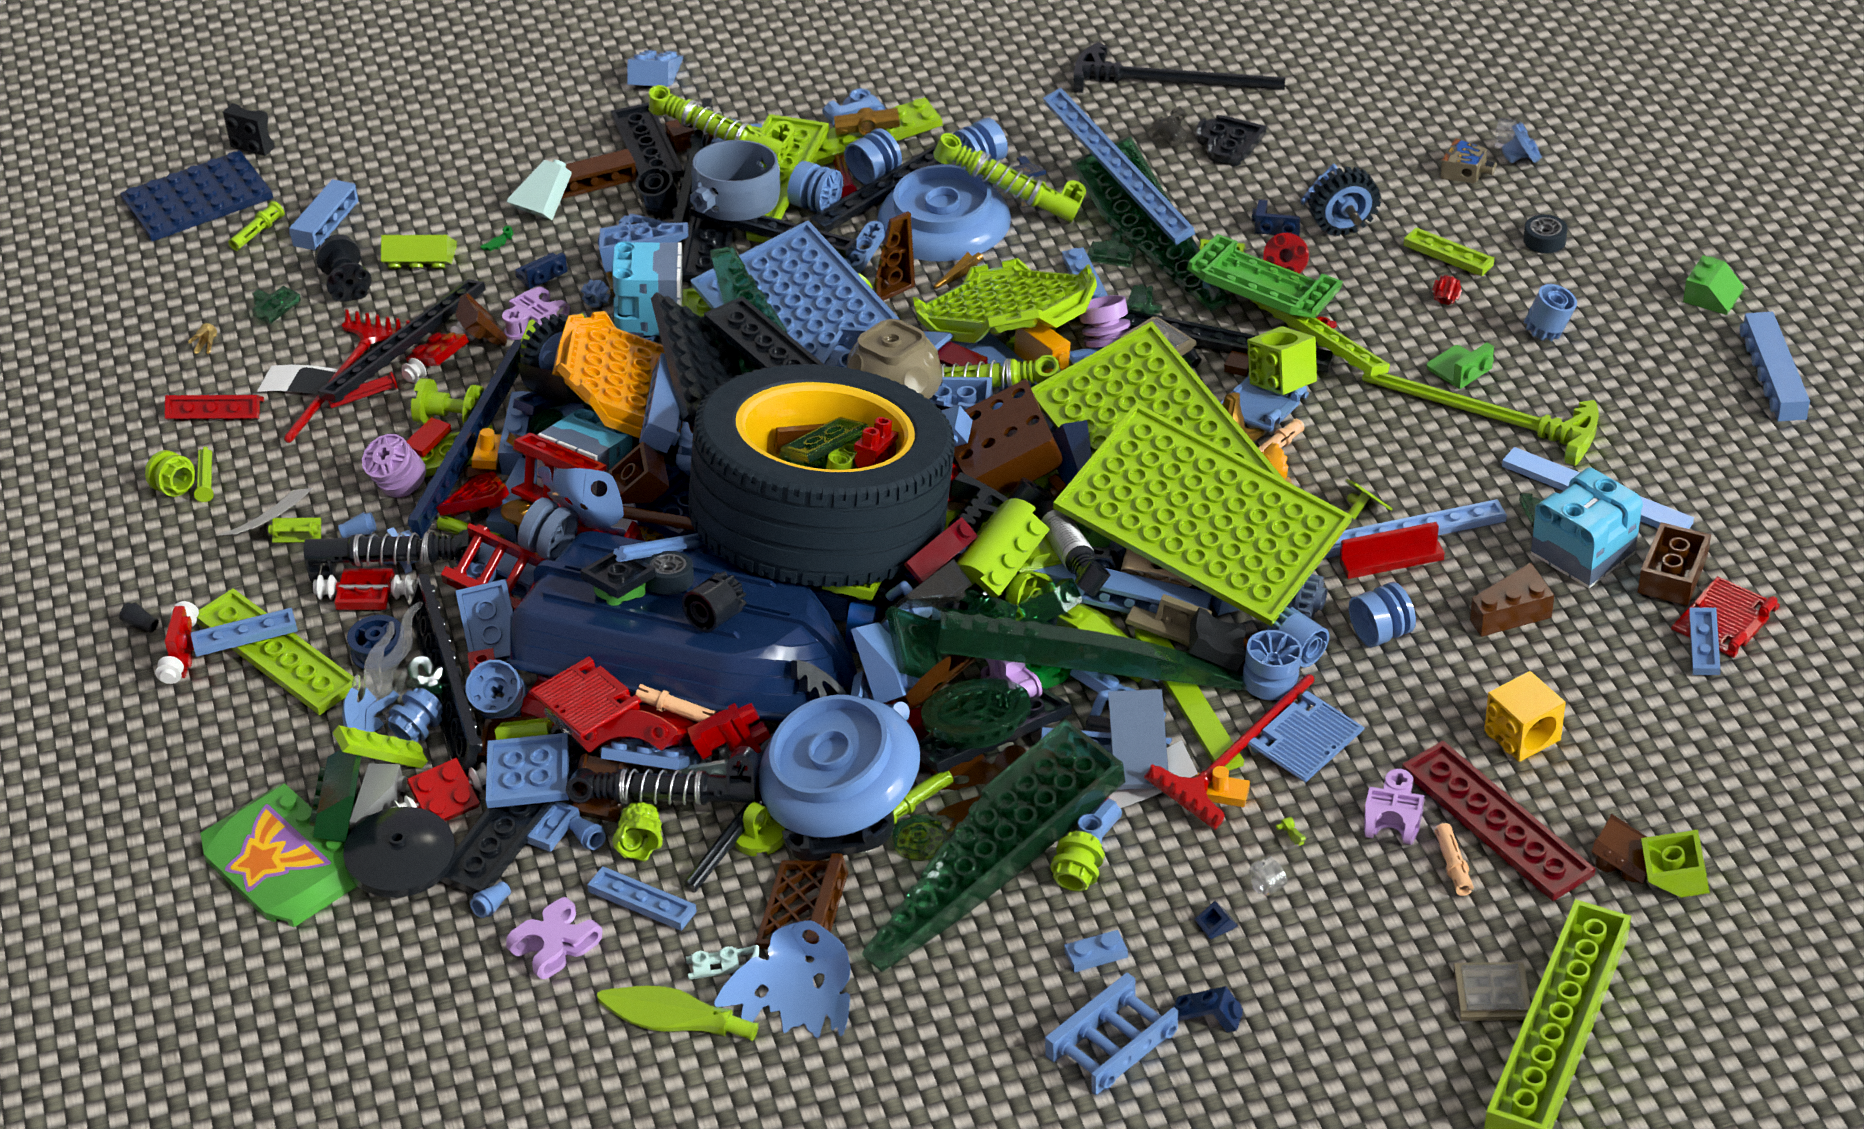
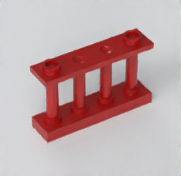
M528 433L514 440L513 449L522 452L526 458L524 482L511 488V493L533 503L541 497L554 501L547 494V492H551L548 486L543 484V487L534 484L535 458L542 461L546 467H549L552 482L554 467L560 469L584 468L606 472L607 465L533 433ZM565 497V500L569 504L573 505L572 502L567 497Z
M469 523L467 530L472 540L457 567L452 569L445 566L441 573L443 583L458 590L486 584L493 575L503 554L507 553L518 558L506 580L514 612L524 598L519 600L513 597L511 592L526 564L529 563L536 567L545 559L536 553H531L519 545L490 533L491 531L481 524L475 526ZM483 542L494 547L495 550L480 577L474 579L467 576L466 570Z

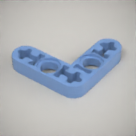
M879 221L867 223L856 238L857 248L847 259L844 258L857 273L864 270L885 237L883 224ZM862 245L870 246L868 249L865 250L859 249Z

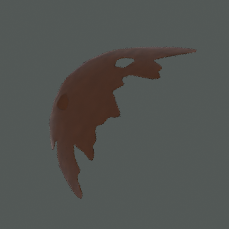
M979 638L969 641L950 657H946L932 667L907 692L905 697L883 704L894 705L896 702H904L908 705L909 710L923 704L971 664L970 662L981 650L965 663L963 662L974 651L972 647Z
M1010 745L1001 754L996 756L993 764H990L985 756L981 754L969 762H963L952 767L949 772L953 778L958 775H967L969 781L964 784H956L953 780L952 784L941 790L949 789L955 791L978 784H988L995 790L988 794L949 805L940 810L936 815H947L949 818L955 819L950 824V828L947 829V833L971 825L966 830L958 833L960 835L953 838L955 839L996 820L998 817L1009 813L1021 805L1032 794L1034 788L1026 749L1019 745ZM1022 757L1024 758L1026 763L1025 774H1023L1021 770ZM920 761L919 766L933 774L937 773ZM1019 781L1021 787L1016 789L1015 784ZM1002 799H1012L1011 803L996 807V804Z

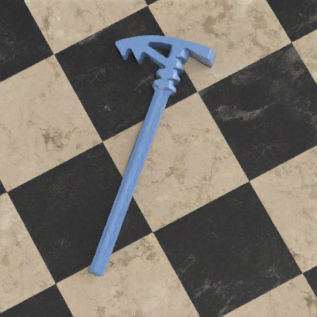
M698 533L620 546V548L614 549L613 554L617 555L616 561L623 562L651 557L663 551L679 552L684 549L691 550L708 547V545L704 544L703 540L698 537Z

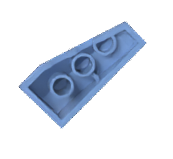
M662 223L657 227L641 224L640 228H630L629 224H621L600 228L599 251L605 273L612 272L614 247L617 243L624 241L677 243L688 237V223Z
M942 377L943 383L940 384L938 391L929 400L940 408L948 409L961 406L963 410H966L993 396L992 377Z

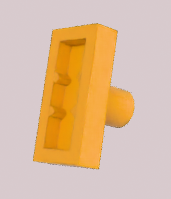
M490 428L480 430L472 457V468L496 470L499 461L498 450L501 434H494V430Z
M1217 766L1213 769L1212 781L1208 784V798L1213 803L1245 808L1250 781L1230 778L1229 770L1226 767Z

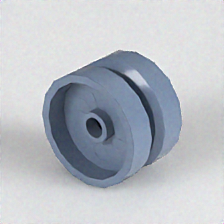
M541 497L531 505L523 517L518 532V544L521 548L531 553L537 552L545 560L555 561L575 538L579 524L577 513L566 507H559L556 502L548 498Z

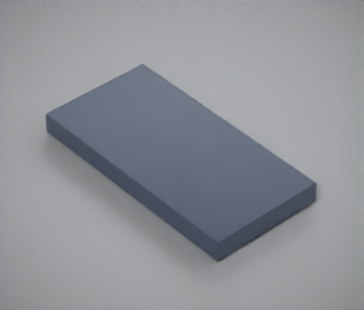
M1162 689L1108 692L1115 790L1157 788L1147 781L1144 776L1152 764L1161 766L1168 771Z

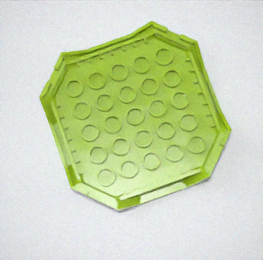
M1019 258L1001 261L1002 267L988 269V264L972 266L962 285L927 303L917 299V297H913V303L918 321L930 332L951 333L953 335L951 341L976 343L989 331L991 334H999L1007 330L1023 327L1032 328L1037 326L1038 322L1047 327L1054 328L1065 324L1086 312L1097 287L1096 277L1092 273L1090 264L1086 265L1079 274L1032 271Z

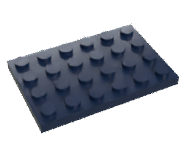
M240 150L120 192L122 201L152 242L273 199L271 189Z

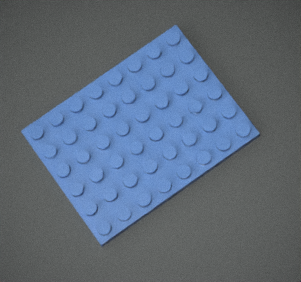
M809 220L690 280L692 287L711 309L743 296L818 360L822 359L841 327L870 329L883 320H900Z

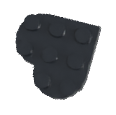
M1216 115V119L1207 121L1206 118H1203L1197 125V142L1201 145H1207L1208 159L1228 163L1230 166H1239L1241 161L1245 160L1266 134V126L1223 115Z

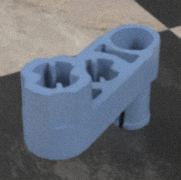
M877 98L865 99L842 106L835 101H830L823 107L822 114L835 127L834 116L854 114L865 107L871 108L874 111L885 110V107Z

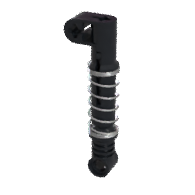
M463 530L454 537L449 535L448 538L446 535H443L441 538L440 535H436L434 532H426L422 540H420L419 535L415 532L411 536L399 533L398 536L392 537L387 533L384 537H378L374 533L371 537L354 534L350 538L305 539L304 560L309 579L313 583L319 575H322L324 580H328L330 575L335 577L337 563H351L353 566H361L363 562H367L369 566L370 562H380L381 565L384 562H394L396 565L397 561H407L409 565L410 561L421 560V564L424 561L426 564H434L437 560H441V558L443 560L448 558L453 560L454 557L455 560L460 562L472 537L468 535V530ZM481 545L478 548L471 563H475L478 561Z
M748 746L735 748L727 762L726 775H713L699 770L697 773L692 770L689 774H682L681 771L677 770L674 774H668L664 769L660 773H653L650 769L645 773H639L636 769H633L631 772L628 769H619L611 774L609 772H598L597 774L591 769L579 768L568 781L566 793L572 801L578 803L586 802L589 799H596V797L597 799H603L604 797V799L611 798L618 803L627 804L631 796L634 797V800H639V803L643 802V800H652L655 805L657 801H668L669 805L672 801H683L684 805L686 801H695L700 806L706 805L708 802L753 803L758 801L759 795L758 757L756 752ZM743 764L746 766L743 775H738ZM577 782H583L587 789L579 787Z

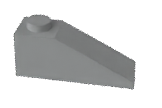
M368 764L349 822L351 831L368 816L394 807L393 801H399L401 792H405L407 784L406 776L402 775L399 764Z

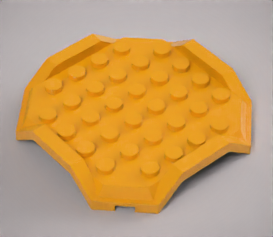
M606 311L593 312L589 318H584L582 314L569 315L556 351L552 374L564 378L565 383L586 404L592 406L605 426L640 438L652 372L661 352L664 353V349L661 344L617 329ZM689 425L691 433H693L694 427Z

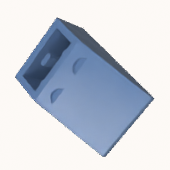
M644 50V52L634 54V57L628 59L627 85H662L666 87L673 85L683 55H677L676 51H664V53L657 54L656 50Z

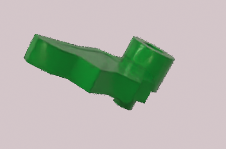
M505 226L502 235L494 237L489 242L481 245V250L492 251L504 246L506 239L511 240L514 235L512 227Z

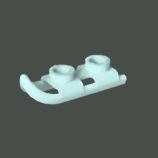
M754 945L740 949L728 946L719 950L720 952L708 953L697 951L691 954V956H686L687 964H693L694 973H688L689 980L735 973L743 966H739L738 956L753 953L751 958L758 957L759 946ZM721 963L722 969H710L711 964Z

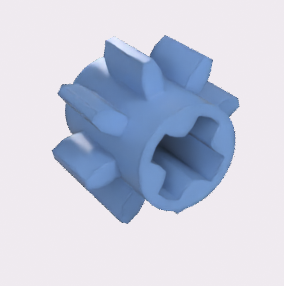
M590 279L588 284H584L581 292L584 293L582 300L590 307L598 306L601 308L603 303H607L610 297L607 294L609 287L601 280L593 281Z

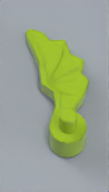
M1292 817L1282 819L1281 823L1276 825L1277 830L1283 829L1287 831L1295 845L1301 846L1304 844L1306 837L1295 828Z

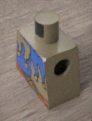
M1455 138L1442 159L1440 178L1475 183L1482 173L1494 175L1496 162L1486 160V148Z

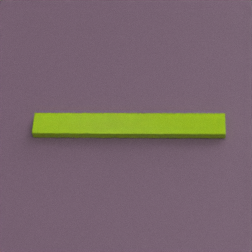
M1135 629V637L1145 654L1164 660L1160 678L1213 763L1233 744V741L1170 640L1144 629ZM1239 753L1225 767L1229 771L1243 767L1244 759Z

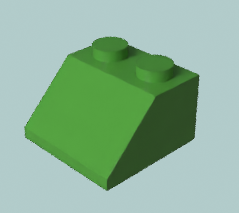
M1703 255L1686 279L1683 302L1728 315L1743 292L1744 285L1725 261Z

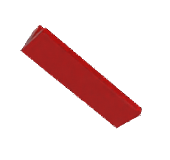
M165 395V419H259L260 402H264V397L259 395Z
M1431 522L1342 540L1340 546V565L1347 579L1442 561L1444 560L1445 552L1438 541L1439 525L1437 522Z

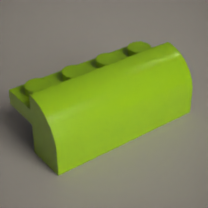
M1017 498L1008 499L996 509L978 532V537L967 546L947 573L965 589L977 583L995 600L1000 596L1050 529L1033 514L1036 509L1033 505Z

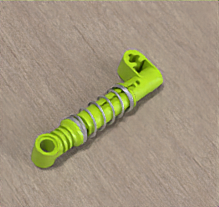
M656 85L649 90V111L652 114L671 116L674 119L676 118L685 127L692 123L694 131L697 129L702 130L704 135L709 133L713 135L714 139L720 138L724 141L746 140L763 144L774 151L778 163L785 158L794 145V126L788 121L776 122L768 133L764 134L754 130L753 126L749 123L743 124L741 120L733 121L731 116L724 117L722 112H713L711 107L703 108L700 102L697 103L692 99L683 100L678 96H674L666 86Z
M944 133L941 135L933 153L934 158L942 164L956 162V166L960 164V168L966 167L965 170L968 172V175L974 178L976 175H983V183L988 181L993 184V188L998 186L1004 189V193L1010 192L1014 194L1015 199L1018 197L1024 199L1025 204H1029V206H1038L1070 223L1074 220L1086 194V188L1080 182L1075 180L1068 181L1060 193L1046 186L1044 181L1040 179L1036 181L1034 176L1028 177L1024 175L1023 170L1018 172L1012 169V165L1008 167L1002 164V160H991V154L987 155L985 151L974 150V152H971L972 148L967 150L966 145L961 147V140L954 134Z
M1052 355L1041 356L1038 360H1035V363L1033 360H1030L1029 363L1023 361V364L1015 358H1010L1004 361L1003 366L995 360L991 364H985L983 361H980L978 365H972L970 362H967L965 366H959L955 363L953 367H946L945 364H941L942 377H992V387H1001L1002 390H1004V383L1008 385V388L1024 379L1028 383L1030 381L1031 384H1035V381H1037V384L1061 372L1058 360ZM1046 369H1053L1050 373H1044Z

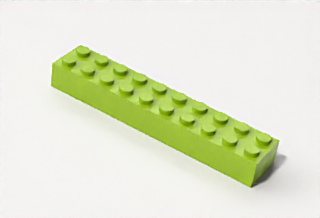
M1575 899L1486 1111L1484 1129L1553 1128L1628 940L1631 923L1630 915Z

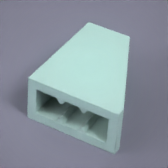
M554 159L553 162L544 160L511 194L507 202L519 210L553 220L572 172L565 168V163Z

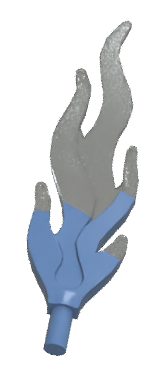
M422 602L411 606L402 617L397 644L387 656L384 657V649L395 633L393 621L388 623L386 634L368 653L364 665L362 700L357 702L361 683L360 675L356 674L353 678L352 686L343 701L342 718L345 727L377 732L388 721L390 717L389 712L380 717L375 716L391 706L399 698L404 688L407 669L401 672L395 687L392 688L393 676L399 663L412 648V618L423 605Z

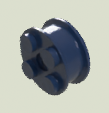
M372 615L356 622L347 634V642L351 648L353 663L363 670L376 671L378 673H384L399 664L407 653V643L403 638L404 629L402 624L396 618L387 615Z

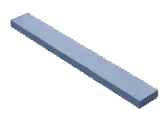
M1516 447L1502 460V467L1562 491L1569 488L1570 480L1580 473ZM1640 496L1643 502L1640 522L1655 528H1659L1661 522L1687 529L1693 525L1694 517Z
M1498 499L1348 529L1343 532L1323 559L1340 556L1341 541L1345 539L1431 522H1437L1439 525L1438 535L1506 522L1507 514Z

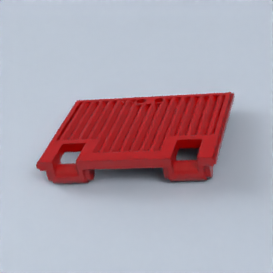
M1717 576L1689 608H1716L1719 651L1735 658L1741 645L1745 647L1769 619L1771 610L1775 612L1780 604L1774 596L1767 599ZM1758 605H1761L1759 610L1755 609ZM1688 608L1671 626V629L1690 638ZM1728 639L1731 640L1728 645L1725 644Z
M590 656L529 691L534 698L581 738L629 709L639 710V703L642 702L637 695L631 697L629 689L602 666L596 668L594 660Z

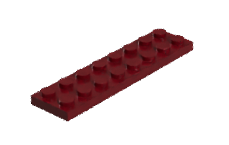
M1445 741L1437 743L1402 764V769L1412 775L1415 784L1551 901L1557 900L1595 876L1596 868Z

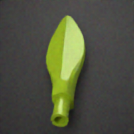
M633 986L606 989L597 993L598 1002L606 1009L633 1025L649 1030L662 1032L704 1031L724 1037L729 1032L753 1041L759 1028V1023L733 1016L732 1009L711 1006L682 990L671 987Z

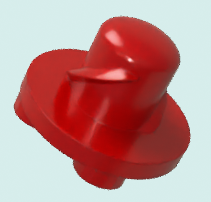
M1280 233L1273 236L1267 242L1263 252V260L1300 274L1308 264L1309 250L1304 240L1298 235Z

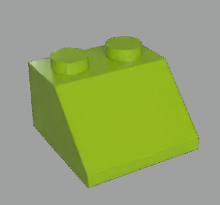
M1698 830L1641 838L1649 883L1679 897L1710 893Z

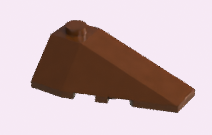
M909 211L889 219L874 281L875 293L883 301L915 287L912 224Z

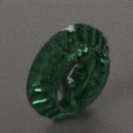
M994 678L973 679L950 685L934 693L924 703L921 709V717L927 732H931L932 736L941 738L951 746L963 749L984 748L998 744L1012 736L1018 725L1024 723L1027 720L1026 716L1030 715L1031 701L1028 691L1015 682Z

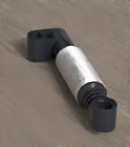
M1022 477L1007 498L1024 500L1036 508L1033 514L1050 529L1045 536L1065 568L1077 577L1075 579L1077 586L1089 595L1095 596L1111 576L1110 573L1096 561L1093 548L1081 533L1074 520L1053 509L1055 499L1050 492L1029 479Z

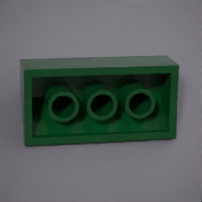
M339 750L327 757L326 767L320 766L309 826H314L313 837L346 842L361 756Z

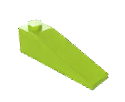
M1072 602L1057 615L1058 635L1145 655L1110 617L1090 606ZM1122 673L1123 675L1131 678L1132 680L1138 683L1143 679L1141 677Z

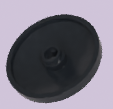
M394 807L374 813L362 820L346 839L343 856L346 871L350 879L359 888L376 896L399 898L419 894L439 883L451 869L456 850L453 833L449 825L441 817L421 808Z

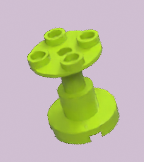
M420 378L413 390L418 391L416 399L412 398L411 400L412 419L414 422H418L417 424L424 425L431 417L434 418L435 415L447 416L449 412L462 414V422L464 424L472 413L473 407L478 403L484 388L483 386L471 385L465 394L464 400L451 398L449 393L438 392L437 384L433 379Z

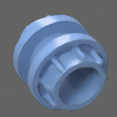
M415 688L414 691H406L402 696L404 706L395 704L389 710L388 726L400 739L417 742L419 739L424 741L429 736L428 725L437 727L441 723L443 706L426 689Z

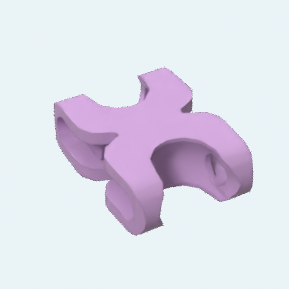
M562 897L544 908L542 912L544 921L527 920L513 929L507 936L506 948L515 956H522L531 951H539L532 961L533 972L539 978L547 979L565 967V955L582 956L601 941L602 927L590 919L577 925H570L576 915L575 904L570 899Z

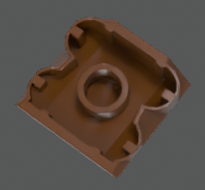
M468 293L460 296L455 316L463 328L476 338L482 339L483 337L493 344L506 346L507 336L497 321Z
M586 753L580 756L577 770L579 768H588L597 774L598 772H609L611 774L619 769H628L630 771V766L624 762L601 759ZM577 782L579 787L587 789L583 782ZM596 797V799H589L582 803L569 799L568 805L577 807L581 816L615 823L623 809L622 803H618L611 798L604 799V797L603 799H597Z
M1611 813L1606 825L1598 838L1595 839L1591 851L1594 858H1596V867L1604 872L1617 870L1622 873V877L1625 880L1633 883L1639 882L1643 885L1648 876L1641 838H1646L1647 836Z

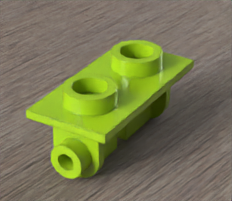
M273 518L272 525L268 527L269 535H272V543L305 542V539H321V518Z

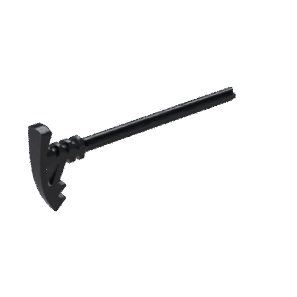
M1100 42L1085 49L1078 57L1074 68V92L1083 93L1084 80L1094 79V81L1104 80L1105 82L1135 79L1285 90L1286 77L1123 66L1121 62L1113 64L1111 61H1106L1108 47Z
M962 472L955 477L951 484L952 496L969 499L966 507L955 518L954 523L962 517L975 533L983 522H987L996 509L1008 500L1007 497ZM943 566L934 574H932L928 579H926L923 583L920 584L916 579H914L910 586L914 589L915 592H917L937 572H939L943 568ZM902 594L881 621L880 625L908 600L904 594Z
M801 660L791 661V680H799V692H809L811 701L827 695H848L830 675L818 667ZM759 788V795H758V801H757V803H759V804H761L762 806H764L763 801H762V798H761V794H760V788ZM746 803L684 880V886L694 893L697 892L745 831L743 815L751 803Z

